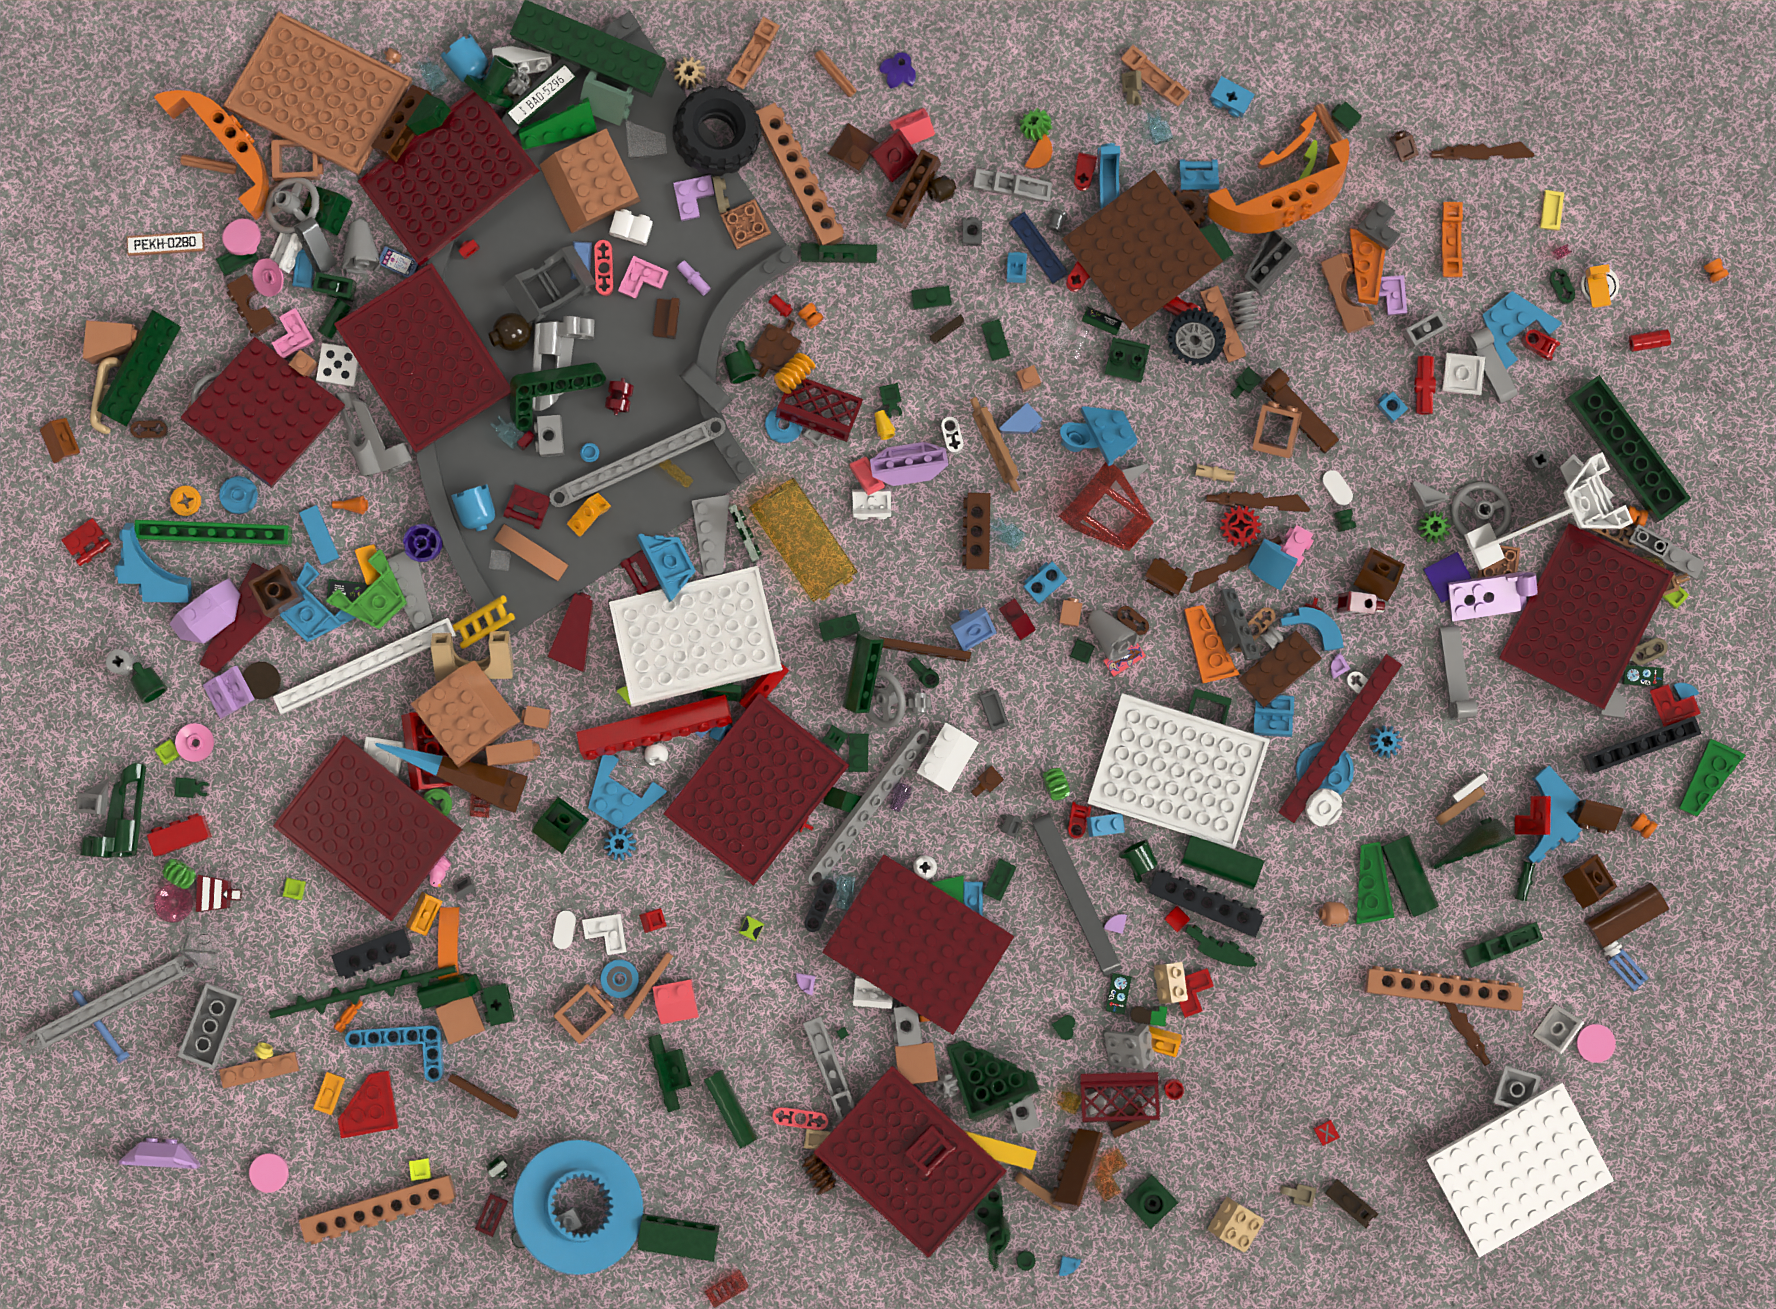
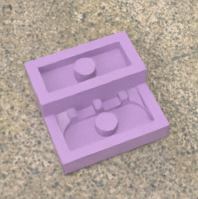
M238 666L230 668L203 685L220 719L255 700Z

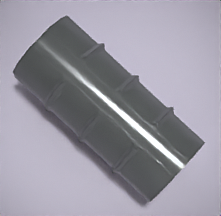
M1537 451V453L1529 456L1526 460L1528 471L1537 473L1539 470L1547 467L1549 463L1547 453Z

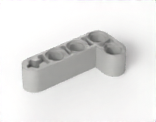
M1485 327L1469 335L1466 338L1468 346H1471L1472 354L1474 356L1486 357L1484 377L1486 380L1488 379L1487 383L1497 402L1502 404L1518 396L1517 390L1493 346L1494 337L1490 329Z

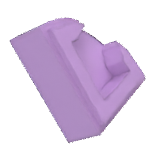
M1341 653L1337 654L1334 660H1332L1330 670L1333 679L1350 669Z
M1121 914L1110 918L1106 922L1104 929L1123 934L1127 915Z
M796 973L799 987L805 993L813 995L815 976Z

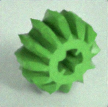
M1036 108L1034 112L1029 109L1028 115L1023 114L1024 119L1020 120V131L1024 134L1025 138H1031L1035 142L1037 138L1043 140V135L1049 136L1048 130L1052 129V120L1046 111H1040V109Z
M1435 511L1431 512V517L1426 513L1424 514L1426 520H1419L1420 524L1424 525L1418 527L1419 531L1424 530L1420 537L1422 538L1427 535L1426 542H1430L1433 538V543L1437 544L1438 538L1443 542L1445 540L1444 535L1448 536L1450 534L1449 531L1445 530L1451 528V524H1445L1449 518L1446 517L1442 520V512L1437 517ZM1433 523H1436L1439 527L1435 532L1433 531L1434 529L1431 530L1430 528Z
M1052 768L1043 773L1044 785L1053 801L1062 800L1069 796L1070 789L1062 769Z
M170 859L162 871L163 876L168 881L182 889L189 888L197 876L191 867L177 859Z

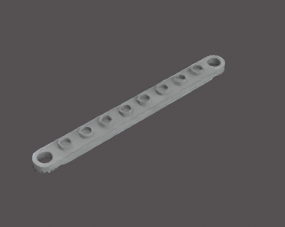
M717 417L711 418L554 489L550 493V502L555 507H564L715 439L725 432V422ZM715 421L721 424V430L717 433L711 430V424ZM558 492L563 493L565 496V500L562 503H557L554 499L555 494Z
M919 727L911 732L909 738L903 742L813 861V865L805 873V880L810 885L817 886L821 884L927 744L929 733ZM922 734L921 740L917 741V737ZM817 872V878L812 879V876Z
M185 953L25 1036L21 1043L22 1049L26 1053L35 1054L194 972L199 967V958L193 953ZM187 957H192L195 961L194 966L191 968H187L184 965ZM31 1038L37 1042L36 1048L32 1050L26 1046L27 1041Z

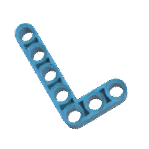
M436 1025L361 1029L350 1031L345 1036V1042L351 1048L423 1044L425 1078L430 1082H436L442 1079L444 1075L442 1031ZM430 1029H434L437 1032V1037L434 1040L428 1037ZM411 1030L417 1032L418 1036L415 1041L410 1040L408 1037V1033ZM392 1031L398 1034L396 1042H392L389 1039V1034ZM373 1032L379 1036L377 1043H373L370 1040V1035ZM354 1033L360 1038L357 1044L351 1042V1035ZM431 1048L436 1049L438 1052V1056L435 1059L430 1058L428 1054ZM431 1068H436L439 1071L437 1078L430 1076Z

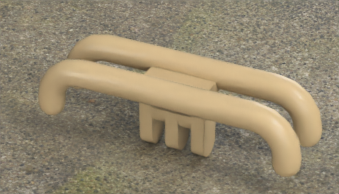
M116 357L103 359L97 371L90 423L95 430L103 434H109L111 430L106 425L101 424L102 413L98 412L97 409L110 387L107 385L110 369L122 365L121 360H118Z

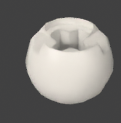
M662 743L647 746L644 752L645 760L652 766L660 763L664 764L668 759V750Z
M922 855L914 861L913 871L924 880L930 879L936 874L937 863L931 856ZM924 862L931 866V869L927 870L926 873H923V870L919 868Z

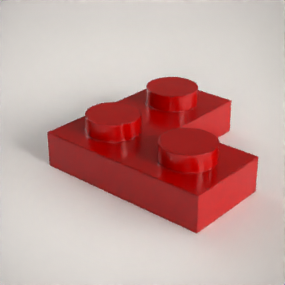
M1669 683L1650 690L1663 726L1701 714L1694 695L1675 701Z
M1531 796L1530 815H1515V835H1550L1551 796Z
M1208 968L1185 976L1188 1000L1179 1002L1184 1018L1203 1011L1196 993L1214 987Z

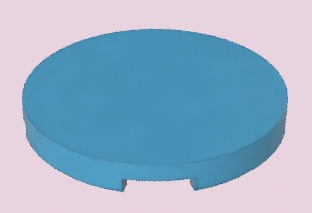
M1325 742L1314 743L1300 754L1296 763V778L1298 782ZM1345 750L1317 790L1329 788L1341 795L1349 787L1354 775V766L1350 755Z

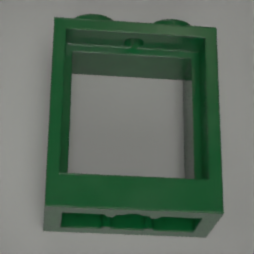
M1193 689L1187 713H1193L1197 698L1223 705L1219 723L1225 725L1232 699L1200 689Z

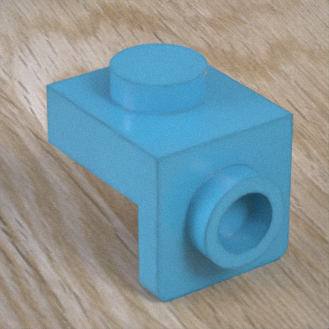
M1008 253L1007 282L1026 283L1027 253Z

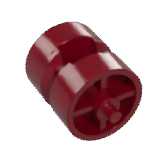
M621 378V381L609 382L608 392L610 396L606 397L605 408L613 410L615 416L618 415V412L628 413L631 401L629 398L632 397L634 385L624 382L625 378Z

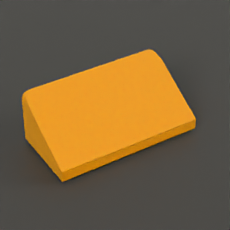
M374 544L355 549L367 586L372 585L381 576L368 562L377 552Z
M421 892L406 927L427 936L443 901Z
M1149 1026L1154 1052L1176 1057L1182 1035Z

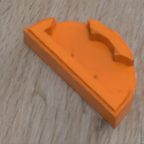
M1043 135V140L1039 139L1025 168H1041L1050 161L1053 149L1052 143L1046 135Z

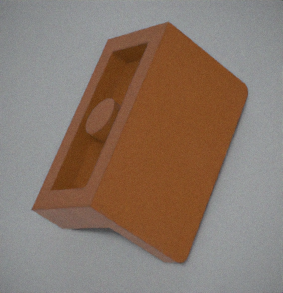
M67 418L50 421L40 429L54 464L64 458L80 453Z

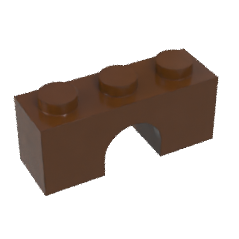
M247 274L226 285L229 289L227 291L229 298L232 302L236 301L239 306L236 308L242 318L245 317L248 323L246 326L251 334L255 333L259 337L278 325L266 306L259 310H252L250 308V299L259 292Z

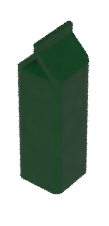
M463 973L429 982L425 988L422 985H418L417 997L422 1009L471 997L478 991H481L482 987L477 973Z

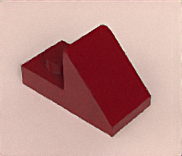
M1015 598L999 608V611L1020 641L1036 630L1027 613L1023 611Z

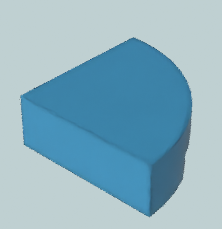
M1687 683L1672 685L1679 699L1700 694L1694 686Z
M1062 1256L1059 1276L1073 1273L1079 1267L1081 1259Z

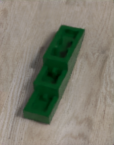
M1533 922L1464 949L1462 952L1470 969L1544 939L1537 922Z

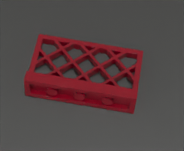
M806 378L801 380L803 388L796 391L790 389V394L784 392L778 404L775 417L848 442L863 402L862 398ZM816 388L819 389L821 394L812 397L809 390ZM806 392L809 399L800 402L797 394ZM835 395L839 401L831 404L827 396ZM794 396L797 404L789 405L785 403L787 398ZM824 398L827 405L818 408L815 401ZM852 401L858 404L856 408L848 410L845 403ZM812 403L815 410L806 411L803 405ZM842 405L845 412L836 415L833 407ZM830 409L833 416L830 418L823 417L821 412ZM848 416L850 420L849 426L842 424L839 418Z
M1158 1072L1080 1074L1082 1123L1160 1121ZM1126 1087H1132L1137 1092L1131 1099L1122 1093ZM1145 1087H1154V1095L1150 1099L1142 1093ZM1085 1088H1093L1098 1094L1090 1100L1085 1095ZM1107 1088H1113L1117 1092L1111 1100L1103 1094ZM1100 1095L1108 1102L1102 1109L1093 1103ZM1119 1095L1127 1101L1121 1109L1113 1103ZM1138 1095L1147 1101L1141 1108L1132 1102ZM1110 1104L1118 1111L1113 1117H1109L1104 1113ZM1129 1104L1137 1110L1134 1116H1128L1123 1112ZM1150 1104L1155 1108L1156 1115L1148 1116L1142 1110ZM1090 1105L1099 1112L1095 1117H1086V1110Z

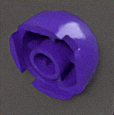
M418 524L410 527L403 538L405 553L410 559L417 562H428L435 559L443 547L438 530L428 524Z

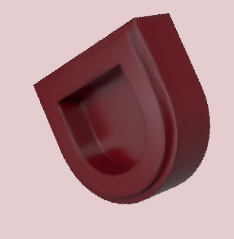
M528 431L517 442V446L522 451L525 450L534 440L535 434Z

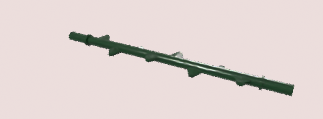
M456 965L440 969L435 968L432 971L412 976L407 970H403L400 979L376 984L372 978H368L364 988L341 993L337 987H334L330 996L308 1002L300 995L297 997L295 1005H287V1007L269 1011V1015L272 1019L315 1008L320 1014H324L328 1004L349 999L354 1005H357L360 996L385 991L392 997L396 987L419 982L425 988L428 986L430 979H437L440 976L456 973L457 968Z

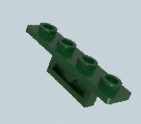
M802 243L801 262L877 263V245L834 244L819 246L818 243Z
M661 1034L648 1037L649 1049L652 1051L654 1067L657 1070L659 1086L664 1097V1105L668 1112L680 1109L676 1090L692 1086L682 1048L665 1052Z

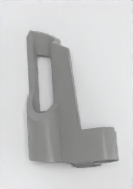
M563 316V320L545 321L535 324L532 372L541 371V357L543 354L555 355V368L570 366L574 339H594L595 320ZM563 393L533 397L532 409L534 411H542L550 407L557 401L558 396Z
M342 391L335 394V397L345 404V408H355L365 435V441L362 444H358L347 411L344 408L340 413L348 432L349 444L361 476L387 470L393 473L404 469L405 465L413 462L405 443L386 450L366 403L360 401L356 393Z

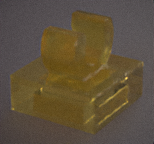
M1062 1091L1061 1094L1065 1095L1066 1098L1064 1102L1057 1101V1104L1062 1106V1110L1075 1115L1081 1103V1096L1070 1091L1068 1093Z

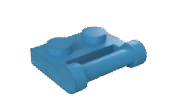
M1212 159V161L1179 160L1181 190L1219 189L1218 159ZM1186 169H1211V170H1186Z

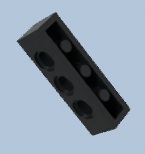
M403 928L333 954L331 957L338 976H344L345 979L356 976V971L363 970L364 973L374 969L373 965L381 963V966L391 963V958L399 956L400 959L410 956V951H413L414 948L407 929ZM390 942L396 945L394 953H390L387 950V945ZM371 949H375L378 952V957L375 960L369 957ZM353 956H357L360 959L357 967L351 964Z

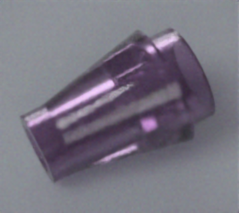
M898 782L897 786H894L890 809L900 812L912 795V787Z

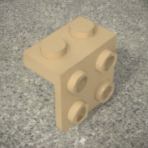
M1226 1197L1207 1230L1240 1251L1246 1252L1262 1227L1264 1219L1231 1198Z

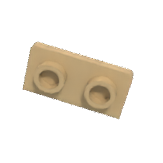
M1183 963L1154 965V977L1157 983L1159 1004L1188 1000Z

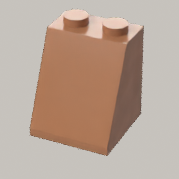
M86 320L83 359L90 364H97L107 357H117L128 353L140 330L133 324Z

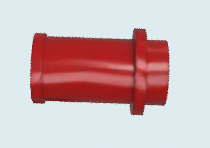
M777 294L773 295L768 302L780 312L781 317L784 316L786 318L793 311L791 304L784 302Z

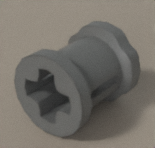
M1052 209V216L1049 224H1046V228L1061 233L1064 218L1068 214L1058 209Z

